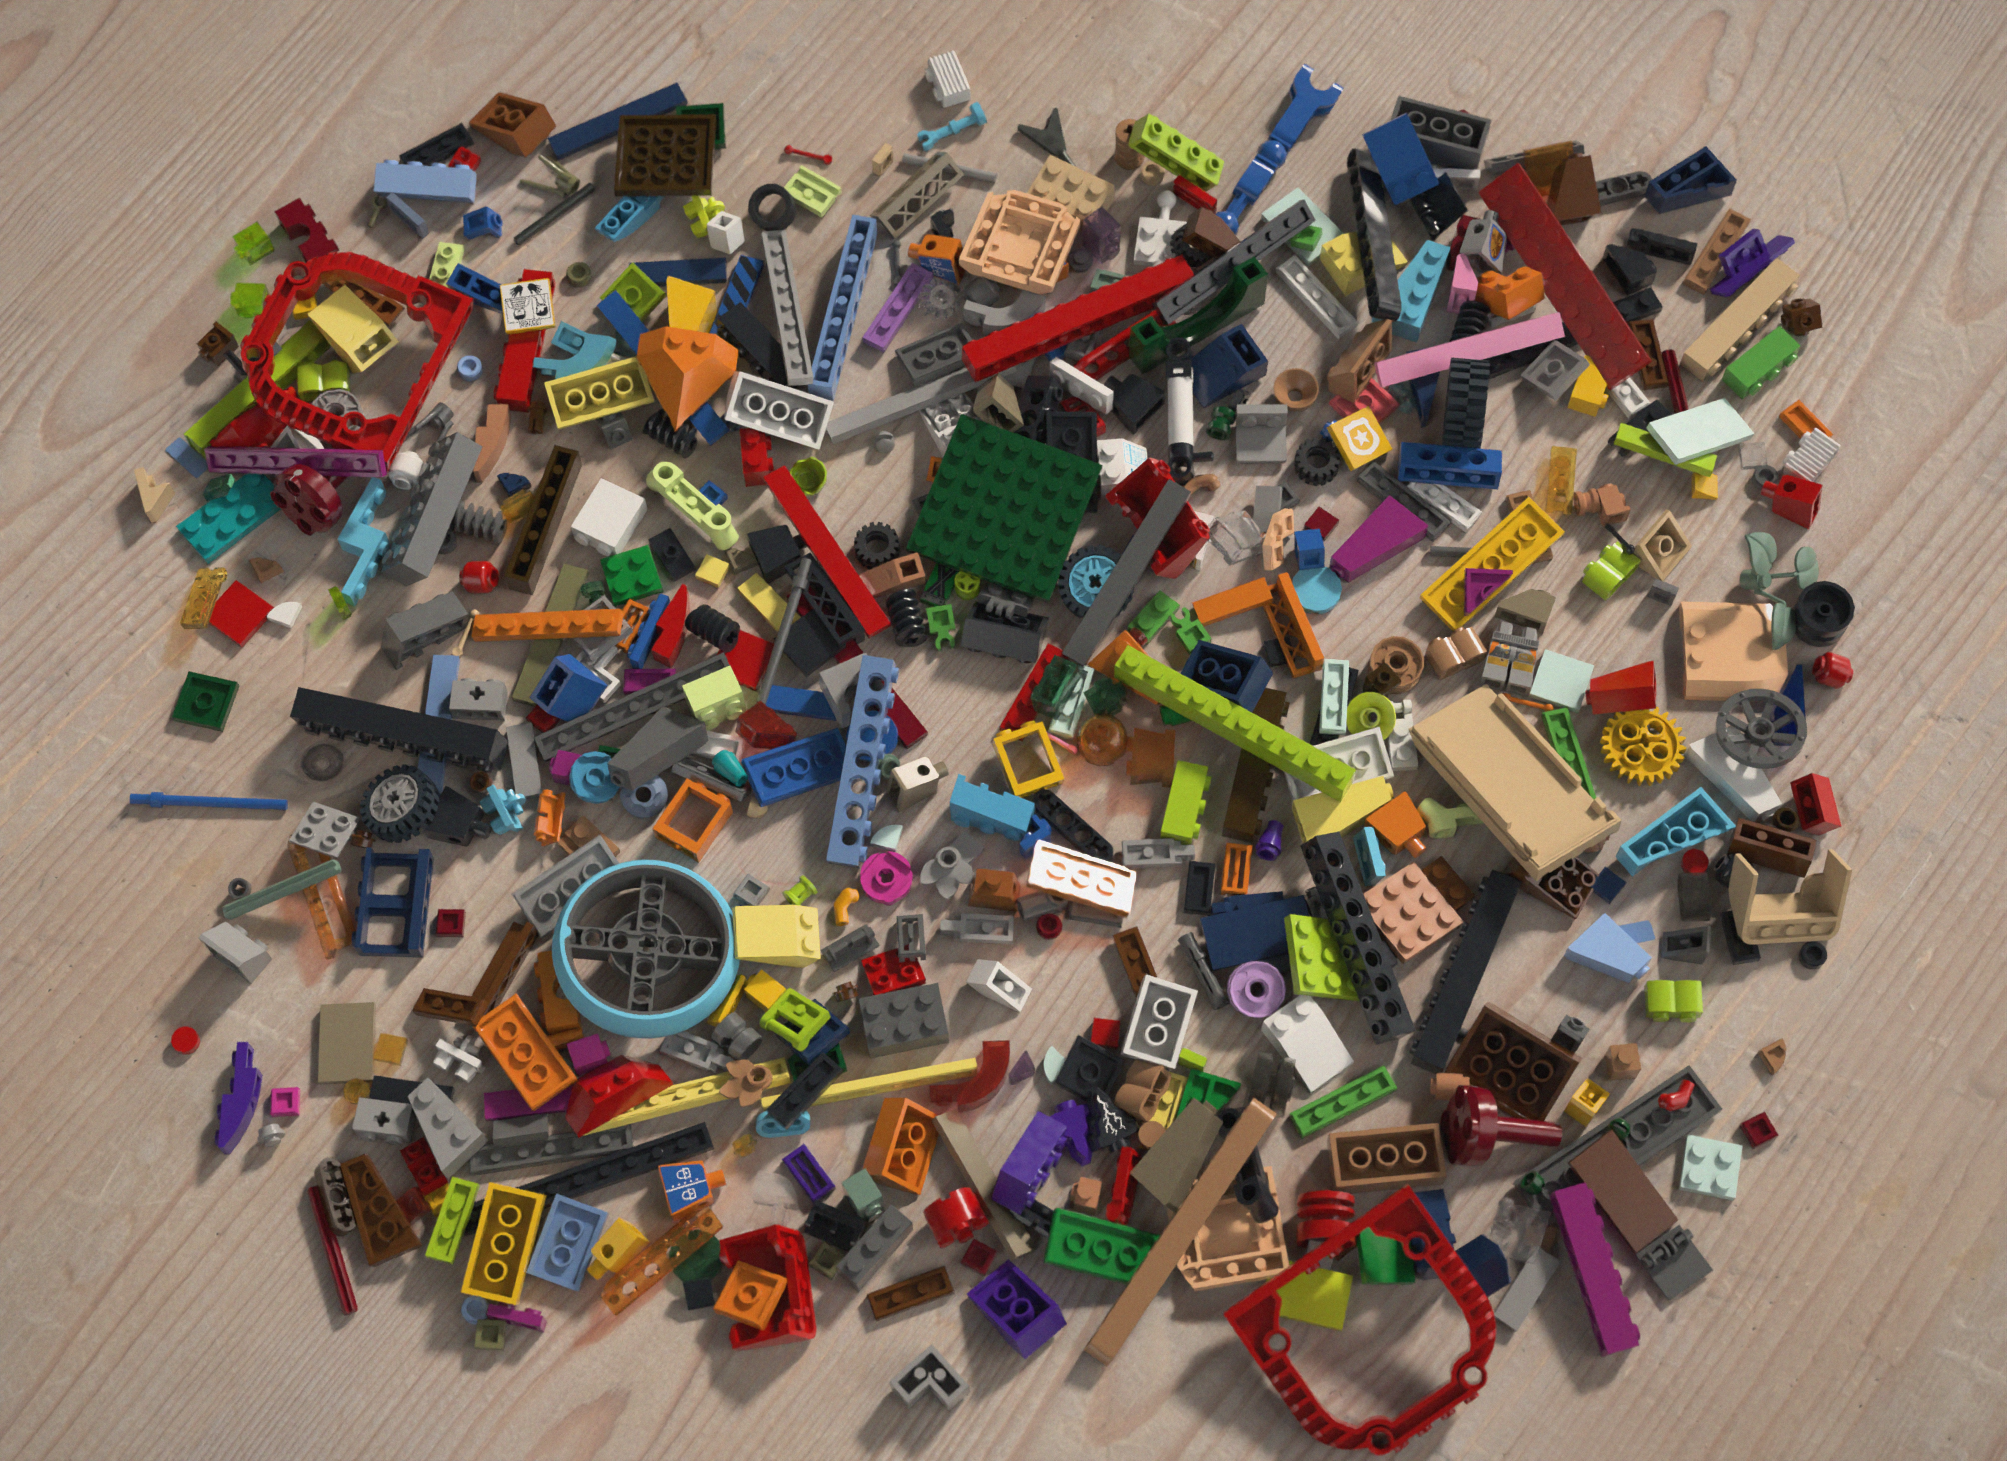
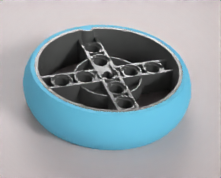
M635 860L608 867L589 878L577 888L565 903L557 920L552 939V959L555 974L571 1004L585 1018L597 1026L612 1033L632 1038L650 1039L674 1035L706 1019L717 1009L729 993L740 963V959H735L733 913L719 891L697 873L680 865L659 860ZM641 888L638 911L631 912L622 917L613 929L578 926L584 915L606 897L624 890ZM665 890L682 895L698 905L713 922L719 938L684 935L677 922L663 913ZM649 897H655L658 899V901L651 903L648 902L646 899ZM646 921H652L655 923V925L652 927H647L643 923ZM593 940L599 943L593 947L586 944ZM617 943H623L626 945V947L623 949H617L614 947V945ZM646 946L650 947L647 952L643 951ZM677 948L680 952L671 954L667 950ZM702 950L706 952V955L697 956L694 952ZM573 958L609 961L614 972L623 981L630 984L627 1009L615 1006L592 992L578 974ZM680 968L716 971L709 984L689 1001L670 1009L652 1011L655 987L671 980ZM647 970L650 974L648 976H640L638 972ZM637 995H645L648 999L638 1001L635 997Z

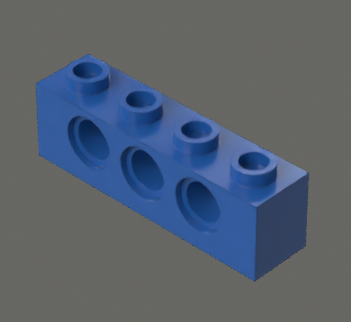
M1401 442L1398 456V481L1496 490L1499 488L1502 475V450Z

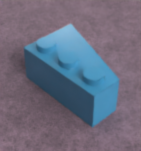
M958 774L950 799L951 821H954L960 827L968 828L973 826L979 828L980 831L987 834H1003L1006 838L1013 841H1019L1029 832L1031 817L1035 814V803L1005 791L1002 795L988 790L989 785L981 782L978 787L965 782L966 776Z

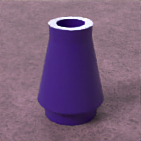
M1270 820L1255 846L1256 854L1261 859L1274 861L1281 854L1283 830L1281 822Z

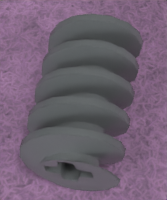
M460 501L451 521L450 529L451 531L456 529L458 533L465 532L468 536L475 534L477 538L484 537L487 541L494 539V542L499 544L506 534L507 520L503 519L502 511H498L497 515L493 517V509L491 508L488 509L486 514H484L483 506H479L477 511L474 512V504H469L468 508L465 509V502Z

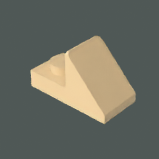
M141 467L135 469L134 472L145 513L151 523H155L174 497L175 492L170 483L157 486L153 475H148L145 468Z

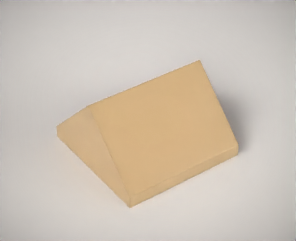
M1665 510L1636 544L1633 554L1641 560L1639 564L1641 569L1652 577L1664 581L1691 549L1692 545L1670 510Z

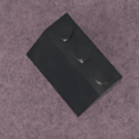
M975 601L965 618L961 646L967 647L972 652H989L998 658L1011 657L1016 658L1021 663H1036L1041 652L1049 617L1028 613L1026 617L1013 614L1009 620L1005 618L1004 612L1000 617L995 615L996 610L994 609L991 614L986 613L987 605Z

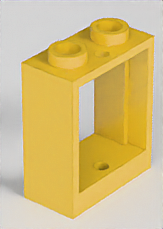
M1035 720L1022 724L1019 730L1011 732V729H1007L996 734L997 737L993 739L992 745L1011 794L1025 798L1036 794L1039 790H1048L1063 784L1064 776L1043 721L1036 723ZM1038 733L1052 773L1018 784L1003 745Z

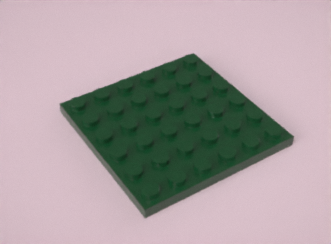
M961 414L907 544L906 551L912 554L918 552L920 557L1049 604L1060 577V569H1063V563L1068 557L1103 465Z

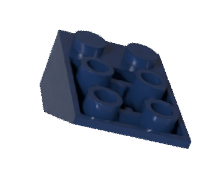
M1242 324L1221 334L1194 356L1192 362L1194 368L1193 395L1202 408L1205 409L1236 392L1237 389H1242L1266 376L1268 360Z

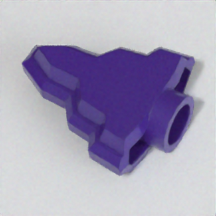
M1068 1100L1054 1107L1056 1113L1049 1117L1067 1126L1064 1137L1067 1138L1065 1146L1068 1148L1070 1156L1081 1167L1091 1164L1092 1150L1088 1141L1091 1133L1088 1123L1092 1116L1087 1104L1077 1106L1075 1100Z

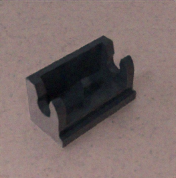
M814 1200L804 1225L806 1227L804 1233L849 1252L863 1237L867 1224L866 1220Z

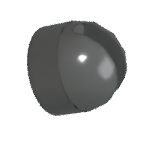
M243 878L233 879L228 886L230 896L235 899L248 896L252 891L250 883ZM237 885L245 888V892L236 890Z

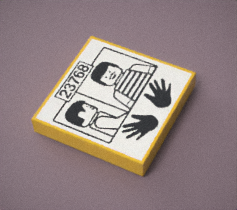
M549 278L500 285L506 334L556 328Z

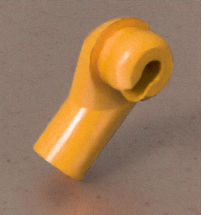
M843 889L834 901L833 906L837 926L849 924L847 908L851 903L854 904L859 900V892L856 889Z

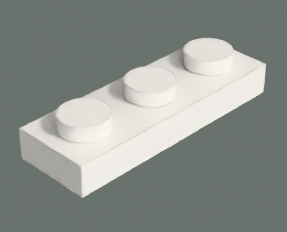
M1057 357L1050 361L1049 376H1054L1063 389L1104 414L1112 410L1113 391Z

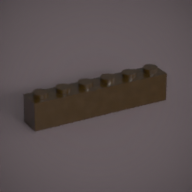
M554 445L504 575L510 590L533 595L582 467L579 451Z
M1265 688L1252 713L1284 730V725H1280L1281 717L1287 718L1290 702L1285 701L1287 692ZM1241 748L1222 837L1252 843L1254 834L1260 835L1263 820L1258 819L1259 812H1265L1268 796H1264L1265 787H1271L1274 773L1269 772L1270 763Z

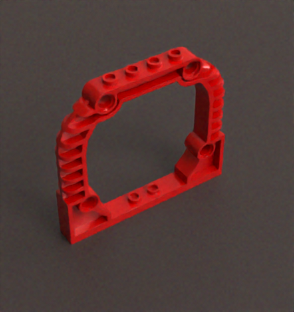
M349 251L330 252L318 258L314 257L306 263L294 261L286 267L283 275L279 274L277 276L272 295L268 294L266 296L261 315L257 314L255 316L250 335H245L240 345V349H242V366L244 371L248 373L251 394L258 406L268 416L279 423L290 426V428L297 429L306 435L331 444L332 449L383 450L386 472L388 473L473 310V298L420 275L414 278L405 272L396 270L394 267L382 264L378 260L375 261L368 258L366 255L355 254ZM295 276H303V277H304V278L301 279V280H296V279H294ZM343 280L359 284L406 305L408 316L417 322L424 321L431 332L433 341L438 343L429 362L423 363L419 372L421 377L418 383L414 382L408 394L410 398L400 417L389 413L381 417L366 419L363 414L356 411L348 412L341 417L291 396L279 388L271 376L275 369L273 351L275 342L297 302L312 298L322 283ZM416 303H422L425 306L418 308L414 305ZM251 357L260 358L259 360L254 362L249 360V358ZM352 425L360 427V429L355 431L348 428Z
M1408 1184L1223 1312V1315L1260 1369L1268 1377L1296 1420L1309 1435L1333 1448L1343 1450H1362L1368 1448L1372 1454L1377 1456L1386 1455L1392 1450L1395 1453L1400 1452L1410 1444L1408 1439L1417 1434L1421 1437L1433 1428L1431 1423L1441 1418L1443 1421L1456 1412L1454 1407L1464 1401L1465 1404H1468L1479 1396L1477 1391L1482 1389L1488 1380L1485 1365L1491 1357L1496 1340L1495 1315L1489 1299ZM1369 1227L1375 1236L1387 1237L1402 1242L1404 1253L1413 1260L1426 1259L1461 1308L1468 1324L1469 1344L1468 1348L1458 1354L1452 1361L1448 1380L1393 1418L1384 1415H1373L1359 1424L1353 1425L1335 1418L1320 1403L1287 1353L1291 1348V1336L1285 1328L1279 1326L1280 1309L1283 1299L1277 1290L1303 1272L1309 1275L1321 1266L1319 1264L1320 1260L1326 1256L1332 1259L1344 1250L1342 1248L1343 1244ZM1414 1237H1419L1424 1241V1248L1418 1253H1414L1408 1248L1409 1241ZM1275 1334L1282 1335L1285 1338V1345L1280 1349L1273 1348L1269 1343L1270 1338ZM1469 1368L1480 1370V1377L1477 1381L1469 1382L1465 1379V1373ZM1379 1432L1387 1436L1386 1444L1381 1447L1375 1446L1371 1442L1372 1436Z

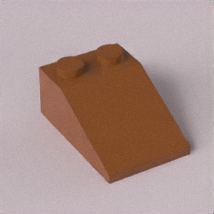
M498 92L468 122L470 127L508 152L525 158L532 154L535 148L557 127L544 104Z

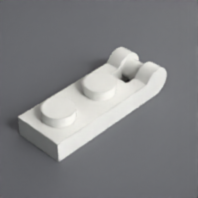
M1411 699L1402 700L1401 703H1393L1391 700L1390 702L1395 709V713H1403V719H1396L1395 727L1390 736L1387 737L1392 770H1417V751L1408 730L1413 726Z

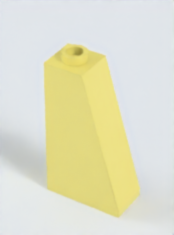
M1380 776L1352 784L1341 802L1322 792L1293 800L1291 810L1302 843H1305L1315 836L1338 831L1341 837L1347 835L1363 825L1367 817L1390 802L1394 795L1391 785L1389 783L1386 784L1384 777Z

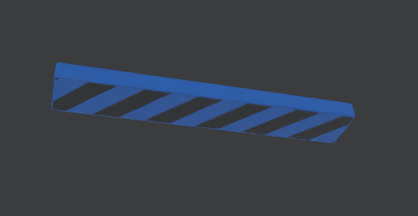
M740 255L711 328V334L718 335V318L739 302L748 308L763 270L764 261Z

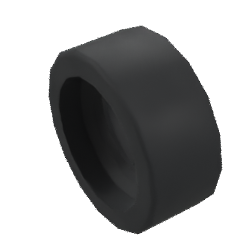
M765 184L758 187L749 199L748 211L750 217L765 231L784 230L792 224L796 216L797 205L794 197L778 184ZM777 194L785 200L786 209L778 220L768 222L760 216L759 206L767 196Z

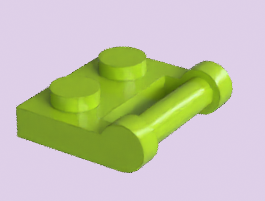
M789 987L762 1016L759 1025L766 1031L771 1030L791 1042L792 1046L798 1051H804L809 1044V1040L831 1016L828 1010ZM781 1016L802 1030L797 1034L776 1020Z

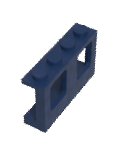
M366 847V855L361 858L363 881L358 883V896L361 897L360 906L355 908V921L358 922L357 931L352 933V946L355 947L360 956L423 958L434 857L430 849H419L418 854L375 853L372 847ZM380 866L409 867L411 872L408 893L405 895L374 894L373 885L376 868ZM373 916L404 917L405 925L402 943L400 945L368 944L367 936L370 918Z

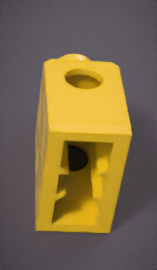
M618 1218L591 1249V1253L596 1259L586 1270L596 1280H599L608 1270L618 1274L648 1246L650 1241L632 1223Z

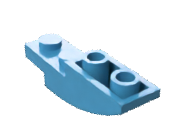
M623 196L595 227V231L613 242L622 240L645 224L661 208L660 201L665 196Z

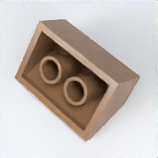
M1385 319L1366 324L1361 332L1355 334L1352 345L1348 350L1345 349L1342 352L1339 363L1328 372L1329 392L1340 395L1352 403L1357 401L1371 378L1376 374L1374 363L1386 360L1392 351V320Z

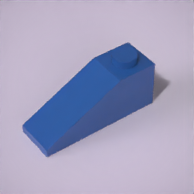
M458 263L446 283L448 288L473 298L474 305L503 314L500 285L502 284Z

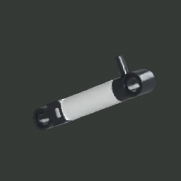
M1177 337L1170 340L1166 346V353L1169 361H1166L1169 455L1167 465L1171 470L1169 473L1175 483L1184 486L1195 477L1194 463L1212 462L1214 460V453L1212 451L1193 453L1192 385H1194V368L1192 362L1194 357L1189 342L1184 338ZM1180 350L1185 351L1182 356H1174ZM1179 467L1187 468L1184 473H1175Z

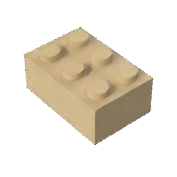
M1049 155L1027 192L1030 195L1061 203L1067 208V212L1076 219L1077 217L1080 219L1078 231L1091 237L1115 198L1113 184L1052 155Z

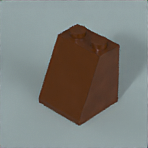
M1582 153L1568 155V158L1563 159L1562 163L1555 168L1547 205L1561 226L1590 221L1601 214L1591 155L1583 156Z

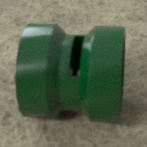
M1216 406L1212 409V420L1207 425L1206 433L1217 440H1228L1232 432L1230 427L1235 422L1236 413L1227 407Z

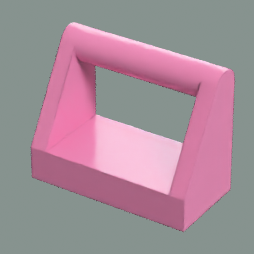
M1465 254L1457 256L1446 312L1458 314L1460 306L1464 302L1475 300L1478 281Z

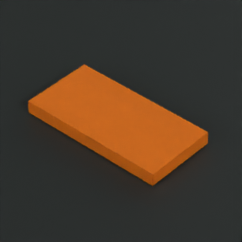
M514 994L484 1015L477 1027L473 1026L533 1112L578 1081L517 994Z

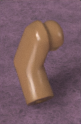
M1214 474L1196 475L1182 487L1191 491L1192 495L1198 489L1207 486L1209 491H1215L1220 487V482Z

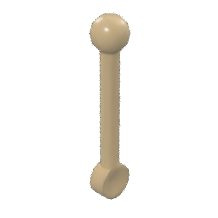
M472 610L470 612V620L458 646L452 650L453 656L462 657V648L473 626L475 615H479V611Z

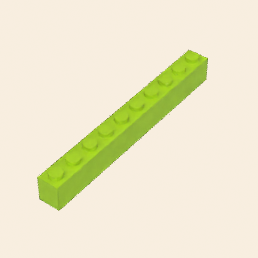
M1127 645L1114 666V678L1339 802L1342 801L1354 781L1356 769Z

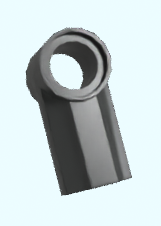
M1054 882L1046 889L1017 898L1016 904L1020 917L1027 921L1051 912L1060 913L1064 911L1070 899V889L1062 882ZM1059 894L1063 900L1055 901L1051 895Z

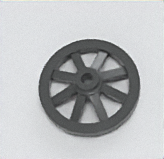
M1748 689L1734 694L1723 703L1717 715L1715 732L1722 749L1735 761L1752 768L1772 769L1783 766L1798 756L1806 740L1807 723L1801 709L1785 695L1768 689ZM1750 702H1766L1761 717L1756 718ZM1741 705L1749 724L1730 714L1731 711ZM1774 705L1788 713L1773 723L1769 720ZM1791 722L1795 724L1796 735L1774 733ZM1726 723L1745 734L1729 736L1726 730ZM1747 742L1751 744L1748 753L1735 745ZM1772 742L1791 743L1792 745L1784 752H1781ZM1759 747H1764L1771 756H1757L1756 754Z

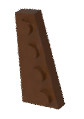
M362 1154L341 1163L340 1166L369 1266H378L423 1247L370 1156Z

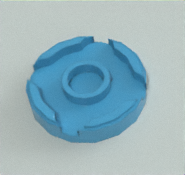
M593 751L583 754L574 762L570 769L569 782L571 789L577 797L588 803L599 804L607 802L615 796L620 786L611 783L607 765L611 760V756L606 753Z

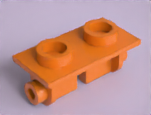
M544 789L539 794L537 812L545 814V817L536 816L533 835L536 836V841L542 842L541 846L543 847L559 842L562 833L561 824L565 810L566 792L552 795L553 791Z

